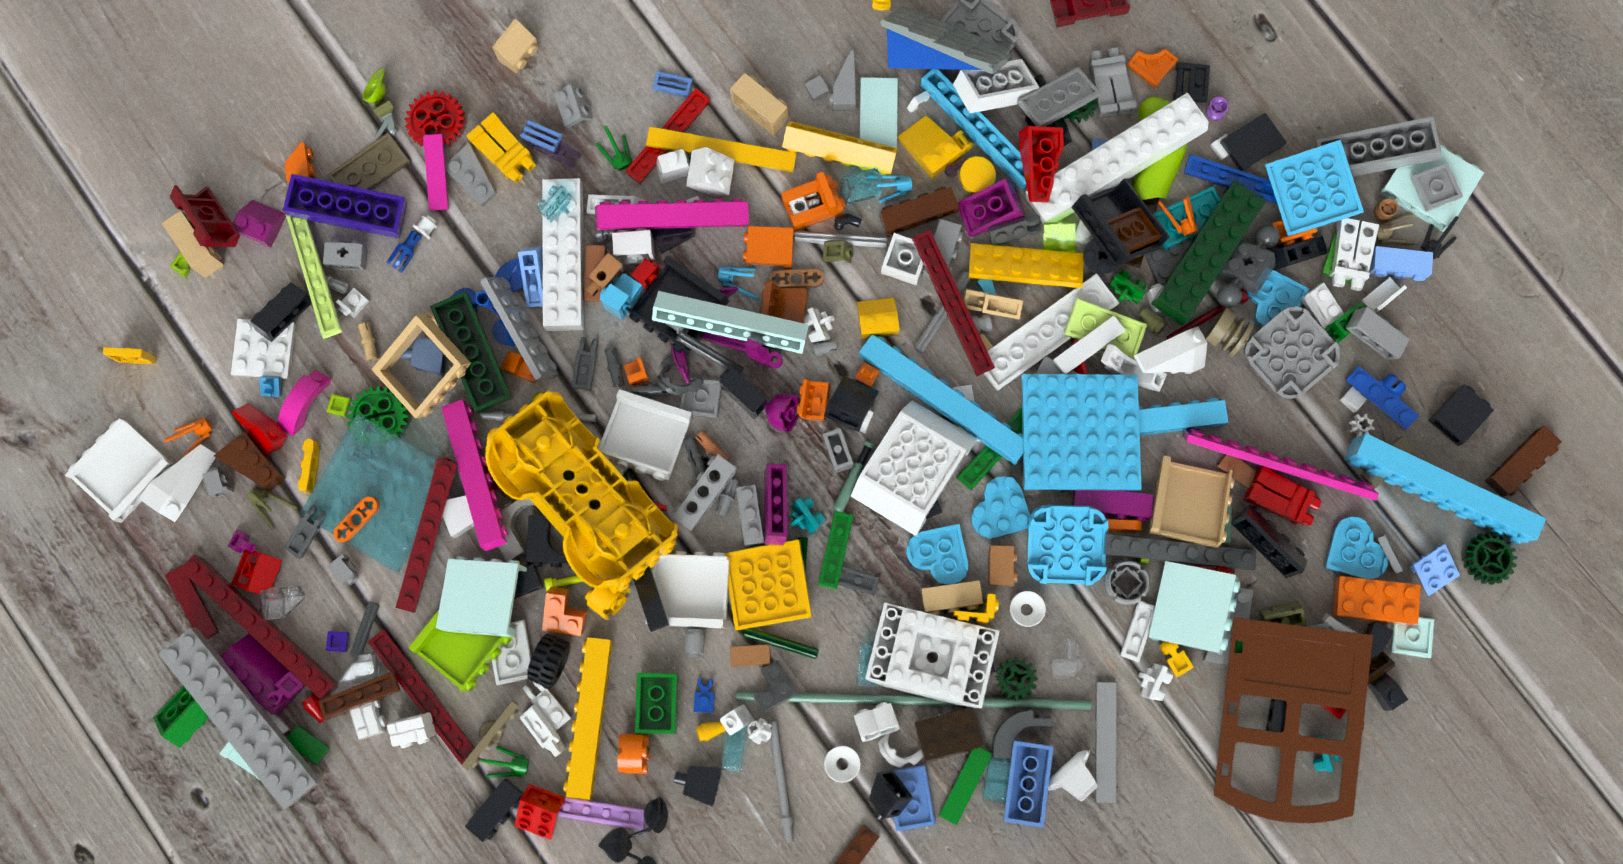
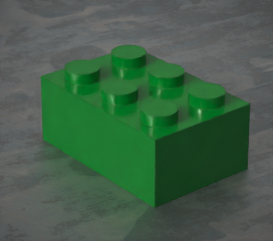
M637 673L635 733L677 734L679 674Z

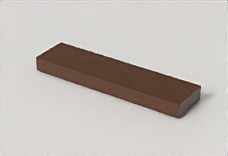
M392 671L318 702L323 719L328 720L401 690L396 674Z

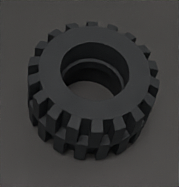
M545 634L533 652L527 670V679L547 688H552L557 683L565 667L570 650L569 642L550 634Z

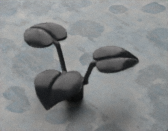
M657 797L646 805L644 821L648 828L629 835L624 828H615L600 841L598 846L611 861L620 863L628 856L638 861L636 864H656L650 856H645L641 859L639 856L629 853L632 849L630 838L651 830L655 833H660L664 830L668 820V812L663 799Z

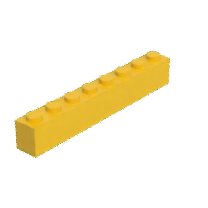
M587 637V642H583L582 653H585L584 661L580 663L582 680L578 681L577 692L580 695L579 701L576 700L574 707L577 717L572 723L574 740H571L569 745V752H572V755L566 767V772H569L568 780H565L564 783L566 797L588 800L593 797L612 640Z

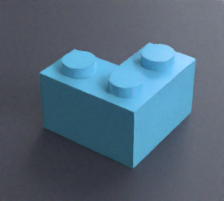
M623 273L621 277L618 276L614 280L613 285L609 284L608 287L602 289L599 295L600 301L606 310L623 320L628 313L626 307L632 308L644 288L642 284Z

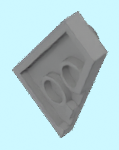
M468 142L446 164V173L479 204L484 206L496 192Z

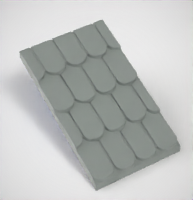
M903 6L881 19V26L887 28L888 68L984 70L994 74L1011 60V53L1008 49L985 42L982 37L957 30L955 26L932 19L929 14Z

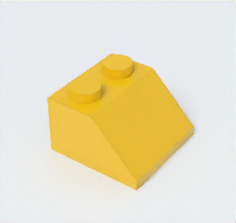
M894 298L857 302L861 339H868L872 334L876 337L877 335L881 337L899 335L898 313Z

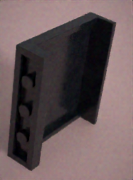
M1126 178L1118 186L1088 197L1087 194L1081 195L1072 205V209L1115 267L1160 248L1170 238ZM1141 207L1162 237L1153 243L1129 252L1106 220Z
M667 256L663 260L665 268L632 309L626 307V310L630 314L628 317L635 323L641 322L644 324L643 328L650 333L653 331L657 333V337L662 342L667 343L668 341L672 344L671 347L678 353L684 352L688 355L692 349L676 340L678 336L676 330L663 322L652 320L653 306L658 291L724 306L729 303V300L725 294ZM689 329L687 334L699 341L705 332Z

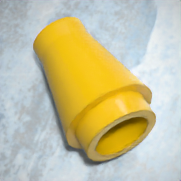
M721 721L700 723V725L695 726L700 742H706L726 732Z

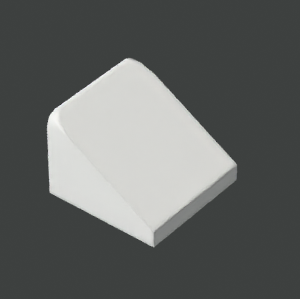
M1353 386L1340 399L1353 413L1358 411L1367 400Z

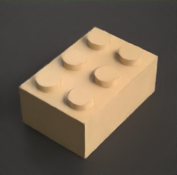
M744 73L730 88L732 103L772 136H775L788 121L787 104L782 99L775 98L769 88H763L759 85L758 80L754 76H748Z
M179 211L162 222V225L190 267L204 278L224 266L220 260L223 257L217 249L210 246H200L193 235L195 227L185 213Z

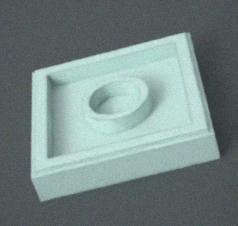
M1419 617L1418 624L1413 626L1392 624L1393 633L1391 636L1390 653L1431 658L1434 619Z

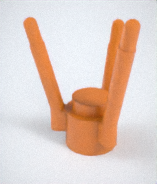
M1189 196L1183 199L1188 218L1182 220L1181 225L1177 223L1168 209L1159 201V206L1176 227L1178 234L1183 233L1184 237L1199 231L1194 219Z
M205 417L200 418L192 423L175 428L174 431L178 433L164 439V442L174 440L191 431H194L197 436L202 435L183 454L184 457L206 438L210 437L209 432L213 428Z

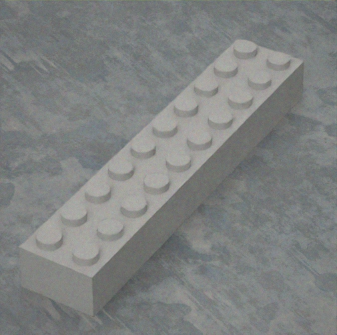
M198 628L188 629L158 653L284 810L291 807L321 782L319 777Z

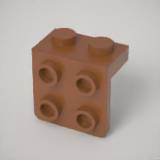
M765 282V287L762 290V307H760L759 313L804 323L808 290L805 288H779L772 282Z

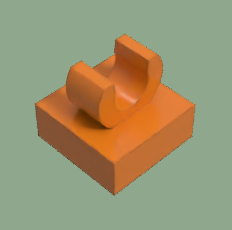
M863 362L854 380L872 388L880 370Z

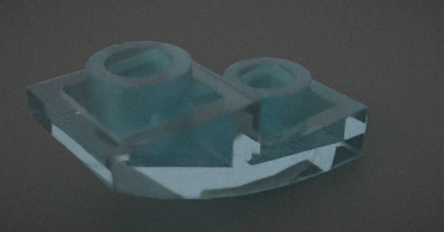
M861 644L857 685L877 687L876 683L865 679L874 644Z
M742 728L732 735H729L727 731L725 732L722 770L742 771L746 728Z

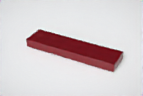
M181 565L165 574V577L192 628H198L203 636L209 639L218 634L219 630L193 581L180 570L183 566Z

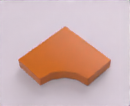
M1165 48L1155 54H1145L1138 50L1126 67L1153 88H1156L1179 59Z

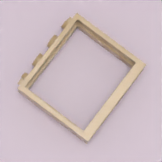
M427 314L416 315L371 370L417 419L426 418L429 414L433 413V408L444 400V395L456 386L455 382L460 377L466 374L465 371L471 362ZM423 330L454 365L420 405L389 370Z

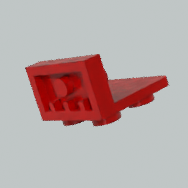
M529 784L520 799L515 826L551 840L557 817L565 803L566 797Z

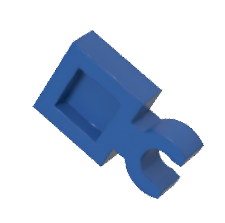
M702 678L698 679V686L701 690L700 692H695L694 712L714 713L715 693L709 692L713 685L712 679H709L707 686L702 685Z

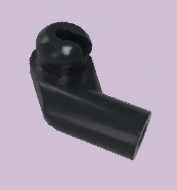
M844 214L836 217L834 227L842 230L844 225L850 224L859 228L862 219L850 214Z

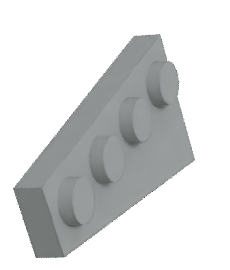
M1240 588L1238 593L1235 592L1236 608L1230 615L1232 625L1233 617L1250 619L1253 590ZM1232 627L1226 634L1225 639H1228L1226 651L1223 650L1222 655L1207 651L1203 661L1228 665Z

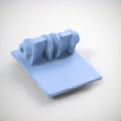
M1446 544L1435 547V550L1426 553L1420 560L1411 563L1409 567L1412 573H1417L1427 596L1460 576Z

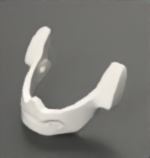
M890 734L883 735L878 742L881 754L891 765L901 767L906 763L916 765L923 757L921 750L906 758L897 756V750L890 748L888 744Z

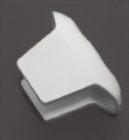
M1079 751L1050 778L1048 790L1061 787L1079 801L1086 799L1098 787L1086 767L1090 751Z

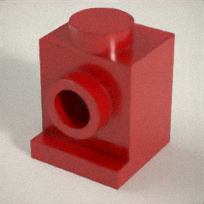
M645 258L631 273V278L642 284L646 291L648 284H652L658 277L657 274L659 273L660 266L653 260L649 262Z

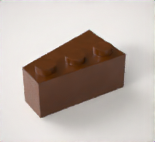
M246 432L240 434L214 455L223 463L267 490L271 491L286 479L268 455L266 456Z

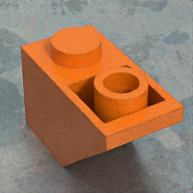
M300 142L284 163L286 181L288 183L290 182L291 174L309 178L316 176L315 167L311 162V159L314 158L313 151L305 142Z

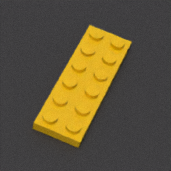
M971 243L968 278L1082 288L1083 253Z

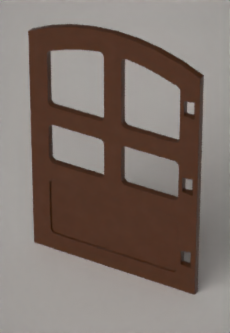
M1233 617L1214 796L1246 813L1280 822L1321 823L1354 815L1373 635ZM1236 640L1243 641L1242 653H1235ZM1242 695L1286 701L1284 730L1282 732L1238 726L1240 697ZM1229 701L1236 703L1235 714H1228ZM1307 703L1347 709L1348 718L1345 739L1340 741L1300 735L1299 723L1302 704ZM1237 742L1281 749L1275 802L1259 799L1231 786L1234 748ZM1298 751L1341 756L1343 758L1339 799L1337 801L1317 805L1293 806L1291 804L1295 760ZM1222 763L1229 764L1228 776L1221 775Z

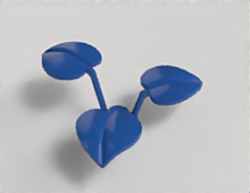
M519 259L510 260L498 269L495 277H504L510 283L512 292L523 288ZM461 288L452 295L455 296L466 291L471 298L476 312H478L477 306L480 305L484 308H489L500 318L486 291H480L476 294L470 288ZM502 320L496 321L492 327V334L495 340L501 344L515 347L516 345Z

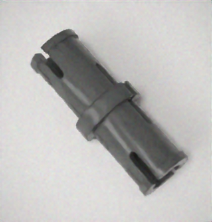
M608 348L605 350L608 362L607 370L611 374L613 387H617V385L618 387L625 385L621 371L623 367L619 363L617 348Z
M653 382L647 385H632V393L639 396H649V398L660 395L670 396V393L666 392L658 384H653Z
M695 437L684 440L683 443L688 452V461L691 462L695 476L698 477L702 471H706L702 460L703 454L699 452Z

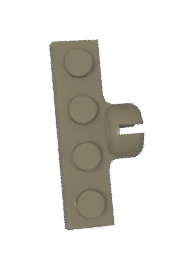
M512 699L497 720L484 722L479 731L481 740L461 765L466 770L471 766L475 768L482 759L479 757L482 751L487 752L493 744L501 740L503 731L507 727L504 723L508 718L512 720L519 712L517 709L519 703Z

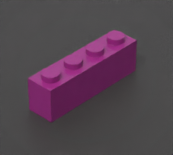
M767 463L764 471V544L784 545L788 537L787 464Z
M1073 490L1072 505L1095 507L1103 513L1105 518L1108 515L1115 516L1116 520L1134 518V520L1146 522V520L1152 518L1154 494L1116 490Z

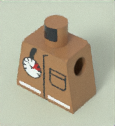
M607 253L589 275L591 283L585 290L594 297L600 289L608 287L624 271L623 265ZM601 275L606 276L603 281L598 280Z

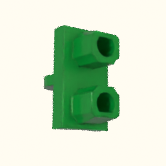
M1125 270L1120 274L1117 273L1109 287L1120 295L1118 301L1122 302L1125 298L1130 302L1133 301L1138 304L1146 293V283L1141 280H1137L1136 283L1129 280L1131 275Z

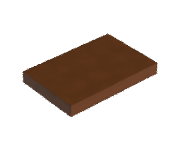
M1141 207L1106 220L1129 252L1153 243L1162 237Z

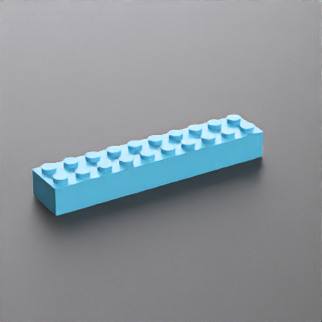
M1367 433L1352 440L1344 460L1349 462L1350 466L1367 470L1366 473L1371 476H1380L1385 479L1386 483L1398 485L1407 493H1415L1426 502L1432 501L1438 504L1437 506L1440 509L1451 510L1455 512L1457 517L1462 519L1468 518L1476 526L1487 527L1491 529L1492 533H1498L1499 536L1504 535L1509 538L1510 542L1515 544L1538 540L1546 518Z

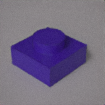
M328 631L325 651L347 652L349 633Z

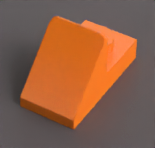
M507 352L500 367L501 370L535 384L536 380L522 355Z

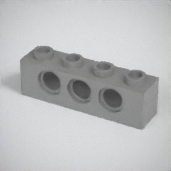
M721 454L711 457L707 463L709 466L705 472L702 471L696 478L697 484L694 488L691 486L687 490L684 502H679L673 510L675 512L673 518L691 531L696 529L739 469V467ZM715 470L720 473L718 481H714L711 477L712 472ZM703 486L709 489L706 497H703L700 493V489ZM692 501L698 506L694 513L689 510V504Z

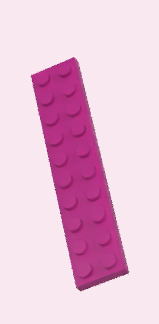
M1195 428L1185 429L1183 433V438L1188 443L1375 501L1379 495L1374 490V486H1371L1366 481L1359 480L1357 483L1349 476L1340 474L1338 477L1330 470L1321 468V471H1319L1313 465L1304 462L1302 465H1299L1294 459L1288 457L1280 459V457L1276 456L1277 454L1269 451L1261 453V451H1258V448L1246 445L1245 448L1234 440L1228 439L1225 442L1220 439V436L1210 433L1209 436H1206L1201 430Z

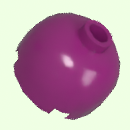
M781 393L774 396L766 404L765 413L767 420L773 428L783 432H790L794 428L799 415H795L797 405L800 402L798 396Z

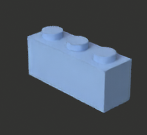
M1376 246L1373 251L1369 273H1373L1378 277L1391 275L1396 279L1410 277L1415 281H1424L1432 275L1433 252Z

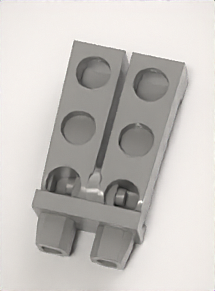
M1118 47L1108 50V58H1103L1100 50L1091 53L1089 71L1091 72L1092 83L1101 92L1096 103L1098 119L1113 117L1116 113L1117 116L1131 114L1137 108L1124 62L1125 56L1121 55Z

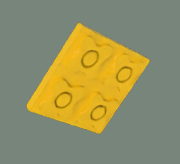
M799 539L785 542L784 545H766L725 553V556L730 558L728 588L736 631L813 617Z

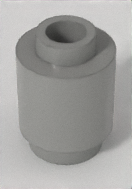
M687 629L684 640V654H688V658H699V655L703 654V630Z

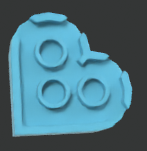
M1272 270L1257 295L1246 291L1249 299L1256 304L1255 322L1263 327L1280 311L1288 307H1300L1302 304L1300 298L1307 294L1309 288Z
M1006 476L997 477L987 484L984 492V501L974 508L971 516L972 527L980 536L994 539L1028 529L1030 514L1022 489L1014 478Z
M1349 517L1340 520L1333 530L1324 568L1355 578L1375 579L1385 572L1388 566V558L1381 545L1373 541L1374 534L1371 532L1367 522L1359 517Z
M960 524L922 531L909 540L906 547V556L914 568L930 570L936 582L943 585L957 584L965 578L968 571V559Z

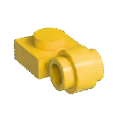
M1166 641L1161 642L1159 648L1165 656H1171L1165 661L1175 677H1179L1194 668L1184 650L1176 652V649L1179 648L1178 644Z

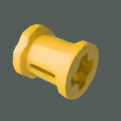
M962 130L951 137L961 148V155L967 153L974 146L972 142L966 139Z

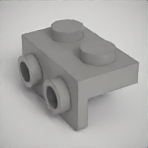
M570 83L554 93L565 127L570 128L582 120H592L591 109L587 104L585 91L581 86Z

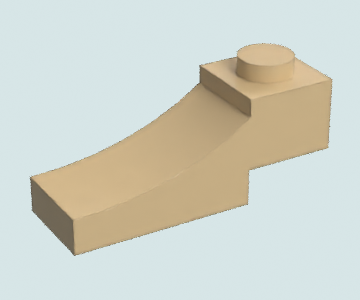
M969 288L964 289L963 301L967 309L1020 319L1023 300Z

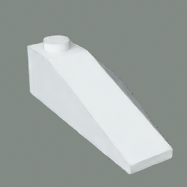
M1197 326L1142 351L1134 357L1143 373L1171 372V374H1176L1178 372H1185V374H1191L1205 367L1207 341Z
M201 444L182 457L181 460L166 469L160 476L150 481L138 499L175 522L201 483L203 474L207 473L216 457L214 455L216 453Z

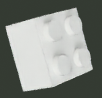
M708 147L692 150L686 186L714 198L729 195L735 159Z
M639 228L628 232V230H618L617 233H612L613 255L622 265L641 264L645 258L649 262L651 260L655 262L654 239L650 230Z
M894 233L881 268V274L917 285L924 264L912 239Z

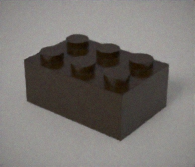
M973 707L914 723L924 763L983 747Z

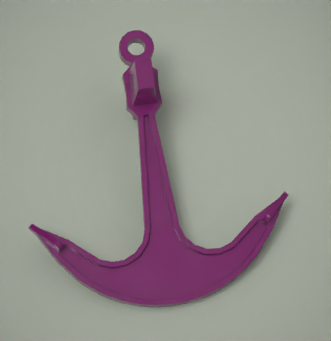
M728 287L718 290L725 294L727 298H729L732 294L738 291V287ZM705 332L700 339L746 353L751 360L769 369L770 367L774 369L779 368L783 364V358L780 353H770L768 348L749 338L744 343L738 339ZM671 347L672 356L678 370L686 383L690 384L686 354L684 352L678 353ZM774 358H778L776 362H772Z

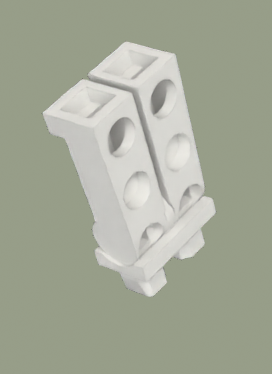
M1349 218L1337 222L1335 253L1332 270H1330L1329 275L1333 277L1332 286L1343 287L1345 280H1351V290H1362L1365 281L1369 279L1370 273L1368 272L1379 224L1364 221L1359 223V220Z

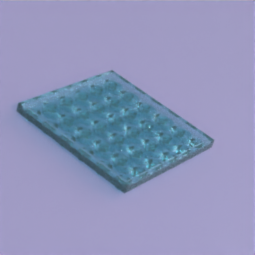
M357 414L300 514L305 516L312 505L317 506V511L311 520L315 522L320 513H327V517L320 527L333 534L337 525L363 498H377L380 502L379 511L347 543L398 573L412 551L437 460L362 415ZM367 502L368 507L365 510L360 509V511L365 512L367 509H373V502ZM355 514L352 518L355 525L361 523V516L359 514ZM349 526L346 530H340L342 532L340 536L347 537L346 531L348 529L354 530V528Z

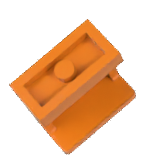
M748 226V232H744V243H747V250H743V262H746L747 267H751V265L784 266L785 269H792L793 228Z

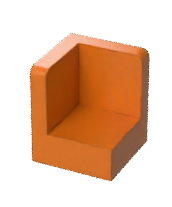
M640 356L637 357V361L624 365L631 387L633 384L638 385L649 381Z

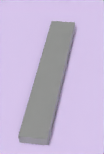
M1096 682L1095 782L1098 787L1095 789V802L1116 803L1117 683Z

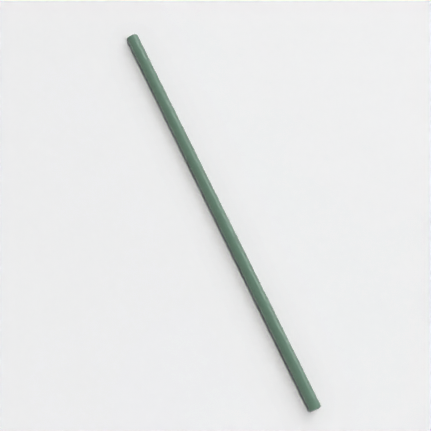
M737 691L736 700L755 701L753 695L760 691ZM797 692L798 695L786 701L844 704H880L886 702L887 704L891 703V705L959 706L918 695ZM984 697L982 707L1091 710V700L1018 698L1017 701H1014V698Z

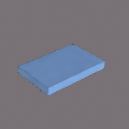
M919 765L893 770L913 797L901 814L894 817L896 831L936 825L926 766Z

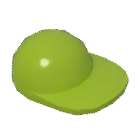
M381 68L370 77L363 92V100L370 104L378 103L385 97L386 87L382 81L385 68Z

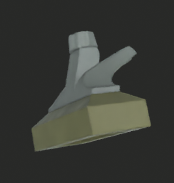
M387 97L373 105L372 109L376 116L383 117V122L375 136L380 137L386 127L391 135L396 134L398 130L394 127L391 113L393 105Z

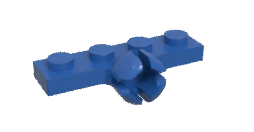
M1358 365L1345 379L1405 430L1419 417L1417 413L1400 400V395L1406 390V384L1399 380L1391 387L1398 380L1396 375L1390 373L1383 380L1377 381Z

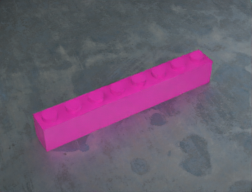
M704 199L694 200V203H687V200H676L675 203H668V200L656 201L657 204H649V201H638V204H630V201H619V204L611 205L610 201L599 202L600 205L595 207L596 230L745 227L749 225L748 202H742V199H731V202H724V199H714L712 203H705Z
M463 399L442 406V412L455 459L458 463L457 466L479 545L485 551L507 544L506 537L508 536V531L501 522L503 514L500 507L497 508L496 501H498L496 491L492 490L491 484H493V479L490 472L488 473L486 469L485 455H482L481 451L484 447L481 439L476 434L479 432L478 426L472 420V415H474L473 409Z

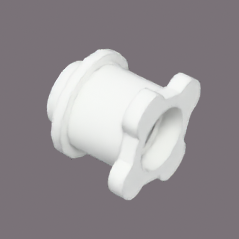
M422 215V219L417 226L413 224L412 227L429 240L431 237L428 235L434 228H437L435 225L436 221L429 215L426 217Z

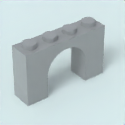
M530 499L510 501L503 506V519H501L502 525L506 526L508 536L506 537L507 544L499 546V549L507 562L508 560H517L526 554L527 547L517 532L516 521L523 509L535 505Z

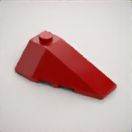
M1027 126L1019 131V147L1029 202L1047 203L1053 188L1054 175L1059 166L1060 153H1062L1064 147L1063 128Z

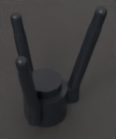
M1455 216L1438 241L1434 239L1429 241L1434 225L1430 224L1425 240L1421 245L1422 251L1433 252V260L1439 258L1456 240V237H1453L1441 248V242L1459 217Z

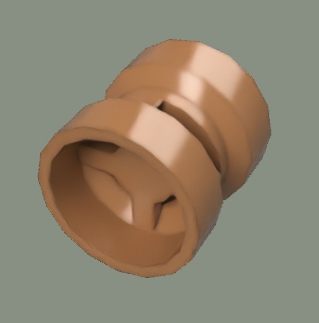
M1390 198L1382 200L1374 209L1375 218L1382 222L1390 220L1398 211L1397 202Z

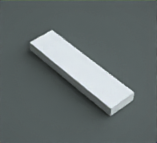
M1112 316L1056 357L1053 362L1062 374H1068L1126 330L1116 317Z

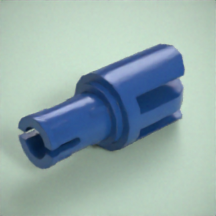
M414 231L410 232L403 244L397 245L386 262L390 264L397 253L400 252L392 266L396 269L404 257L407 256L399 269L401 273L414 256L413 249L422 238L419 234L415 236L416 232Z

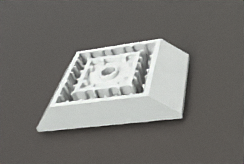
M884 602L865 679L884 687L959 706L982 709L1000 631ZM929 653L937 654L938 660L935 663L928 662L926 657Z

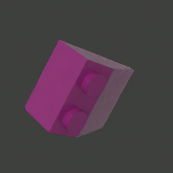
M1006 178L958 202V209L969 237L988 232V228L1026 216L1014 183Z

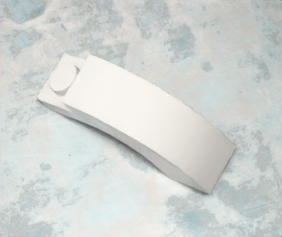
M1108 344L1101 359V362L1105 364L1104 368L1113 375H1138V386L1160 392L1167 376L1164 372L1143 373L1137 361L1126 356L1115 345Z

